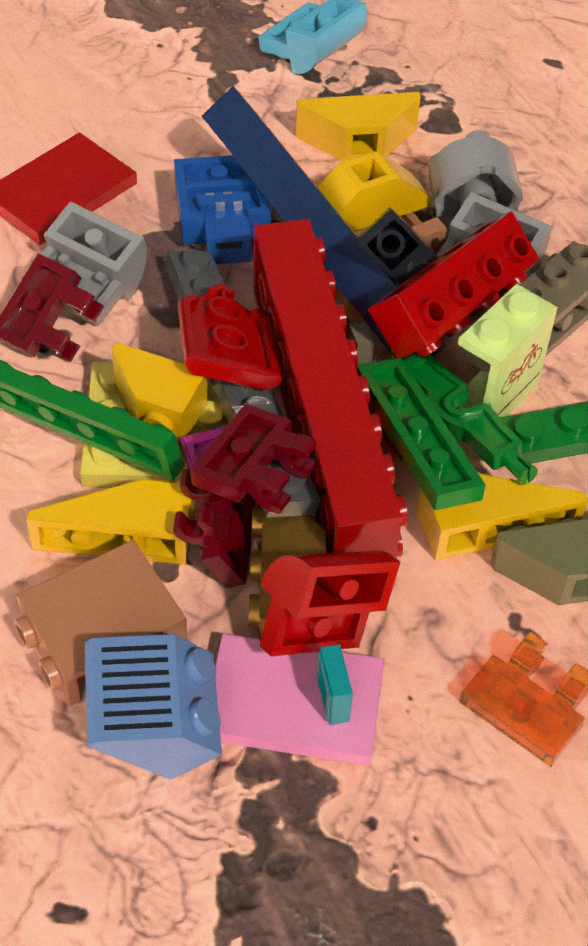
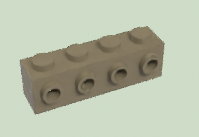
M575 241L558 254H552L542 267L534 273L527 274L528 278L519 284L558 307L546 356L588 320V245L579 244ZM485 311L482 315H476L473 318V322L468 325L467 330L487 311ZM469 351L466 352L465 361L489 373L491 364Z

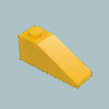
M479 474L486 484L482 501L434 510L420 488L416 509L417 516L436 561L493 549L498 532L507 531L516 526L535 527L549 525L569 518L582 520L588 498L585 492L529 482L522 485L518 480Z
M141 479L30 510L26 520L32 550L100 556L134 540L148 561L186 565L190 543L184 542L175 536L173 532L175 514L178 511H182L189 519L194 520L195 509L194 500L186 497L181 492L179 482L173 480L155 481Z

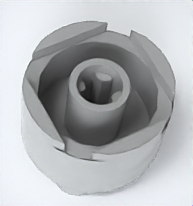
M475 130L468 133L465 138L445 146L428 161L429 179L436 217L447 227V231L450 232V223L471 192L518 211L520 201L523 200V194L514 155L506 144L491 138L486 131Z

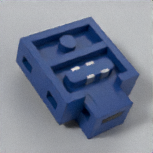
M233 155L174 159L175 191L183 245L204 244L205 252H211L216 264L251 262V240H254V225L271 223L269 200Z

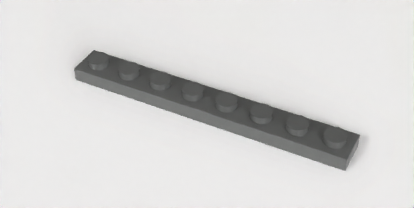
M196 249L167 251L164 266L178 301L193 294L199 297L208 293L211 286L221 282L224 283L211 252H203ZM210 378L228 424L245 404L284 417L272 389L263 390ZM273 459L267 466L268 468H277L290 475V481L283 488L282 492L290 494L291 500L280 514L269 512L263 508L266 518L316 515L321 499L310 475L307 479L295 477L286 471L278 460Z

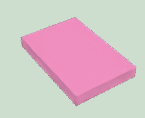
M222 634L215 665L218 712L221 719V743L370 766L385 658L342 652L353 692L350 721L330 725L329 721H326L316 680L318 652L271 657L259 646L261 639Z

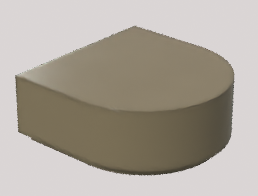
M364 321L347 323L345 335L347 339H354L356 343L358 365L374 362L375 340L368 324Z

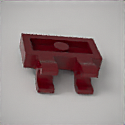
M38 253L0 315V341L33 358L40 347L43 346L64 360L72 362L81 346L71 341V337L53 328L55 322L65 306L84 318L96 322L104 305L95 301L94 295L77 287L82 277L75 270Z
M245 404L191 468L192 485L237 503L241 501L246 493H249L261 507L269 512L280 514L291 500L290 494L282 492L283 488L290 481V475L280 469L268 468L267 466L273 459H276L293 476L307 479L317 466L316 460L308 458L316 447V441L307 435L292 433V422L290 419Z
M189 469L182 470L181 492L192 500L205 502L206 505L199 506L197 521L189 519L182 511L176 512L173 527L175 536L184 542L200 545L202 563L227 588L246 584L252 535L253 507H255V499L252 495L246 493L241 501L237 503L192 485Z

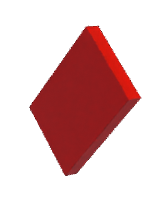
M79 132L0 179V216L38 245L46 242L44 233L70 201L93 212L136 185L137 172Z

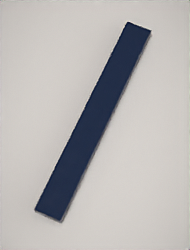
M232 86L201 115L202 118L285 222L310 219L315 238L322 237L324 242L325 270L333 271L336 286L390 352L391 348L369 313L368 308L396 289L398 285L356 242L355 239L358 236L244 96ZM444 343V345L430 354L434 357L447 345Z

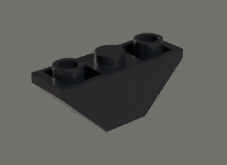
M391 207L355 239L399 286L439 257L432 247ZM474 310L470 315L473 317L476 311ZM447 332L445 333L449 338H450L452 335H454V334L448 335Z

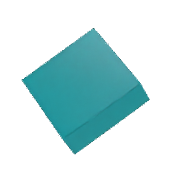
M338 644L320 647L317 659L316 680L326 721H329L330 725L349 722L353 692L341 646Z

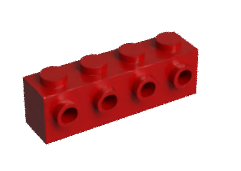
M511 211L477 228L368 308V311L397 359L417 352L418 356L422 358L444 345L445 342L441 336L446 332L448 335L454 334L472 323L473 318L470 314L474 310L476 313H479L497 303L501 299L498 293L501 289L505 292L516 284L519 285L528 278L525 270L536 263L539 257L514 213Z

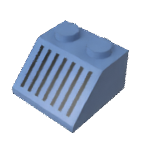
M175 634L99 637L86 641L87 746L169 780L221 756V719L218 712L215 679L216 666L213 653Z

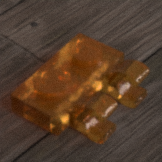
M529 632L517 646L507 663L493 654L461 691L459 702L549 767H552L584 724L585 717L575 711V709L588 694V670L575 663L552 695L529 679L544 661L545 657L541 654L548 647L547 642Z

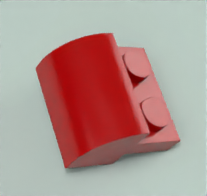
M381 550L286 555L279 557L268 567L260 585L272 596L259 646L271 657L320 652V647L340 644L341 649L359 648L369 613L386 611L401 561L390 553Z

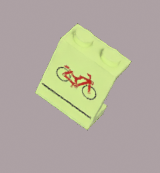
M516 284L459 337V346L491 364L489 373L481 370L467 384L469 399L458 409H465L485 403L490 405L500 418L507 417L538 387L558 307Z

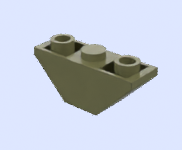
M569 518L555 524L535 527L516 526L507 531L498 532L491 559L493 570L558 606L588 601V519L578 520Z

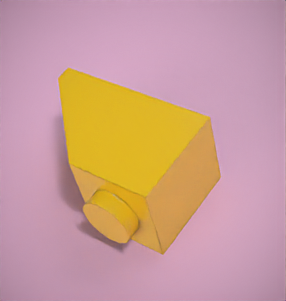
M115 342L111 348L114 382L130 415L150 424L159 423L166 426L175 434L177 443L180 445V438L191 434L207 406V377L192 375L183 363Z

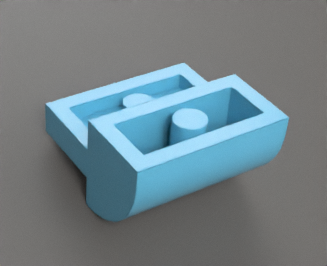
M327 0L321 5L307 2L258 36L260 50L277 55L282 59H290L292 73L304 74L363 31L367 20L366 2L359 0Z

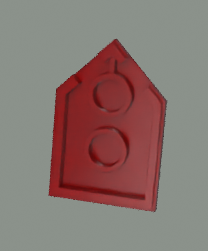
M223 282L211 286L208 293L198 297L193 294L179 300L178 314L184 364L192 375L263 390H269L281 384L283 378L272 322L269 317L257 308L252 309L250 312L233 299L235 292Z

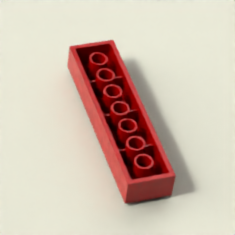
M310 219L254 225L253 295L257 309L269 317L272 322L283 378L278 388L286 418L292 422V433L304 434L316 441V447L308 456V458L317 461V466L310 474V477L321 499L313 519L326 530V553L381 550L390 553L395 558L401 557L403 555V542L400 530L401 527L408 524L407 505L402 494L395 495L392 485L395 481L393 460L390 453L383 454L380 447L382 442L380 419L377 413L370 414L369 412L370 392L368 381L365 375L358 376L356 370L358 367L356 343L354 339H347L345 335L347 330L346 313L343 304H336L334 300L336 284L333 271L325 270L324 268L325 247L322 237L315 238Z

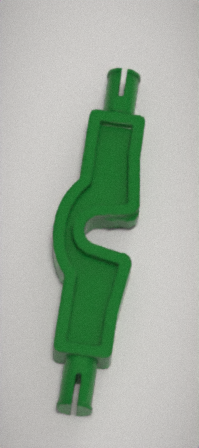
M390 349L389 355L391 358L395 359L396 356L393 353L392 349ZM416 353L402 357V360L456 440L465 442L491 469L497 470L505 466L522 485L527 484V480L530 483L536 477L538 469L521 455L522 440L505 425L490 405L482 403L465 409H458L469 399V389L463 380L446 369L431 354L422 358Z

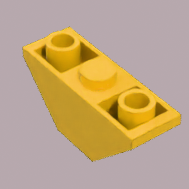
M407 92L297 99L296 137L342 162L375 151L387 157L417 130L420 93Z
M378 151L338 163L318 185L320 191L354 232L369 227L389 207L399 216L432 206L433 198L410 171Z

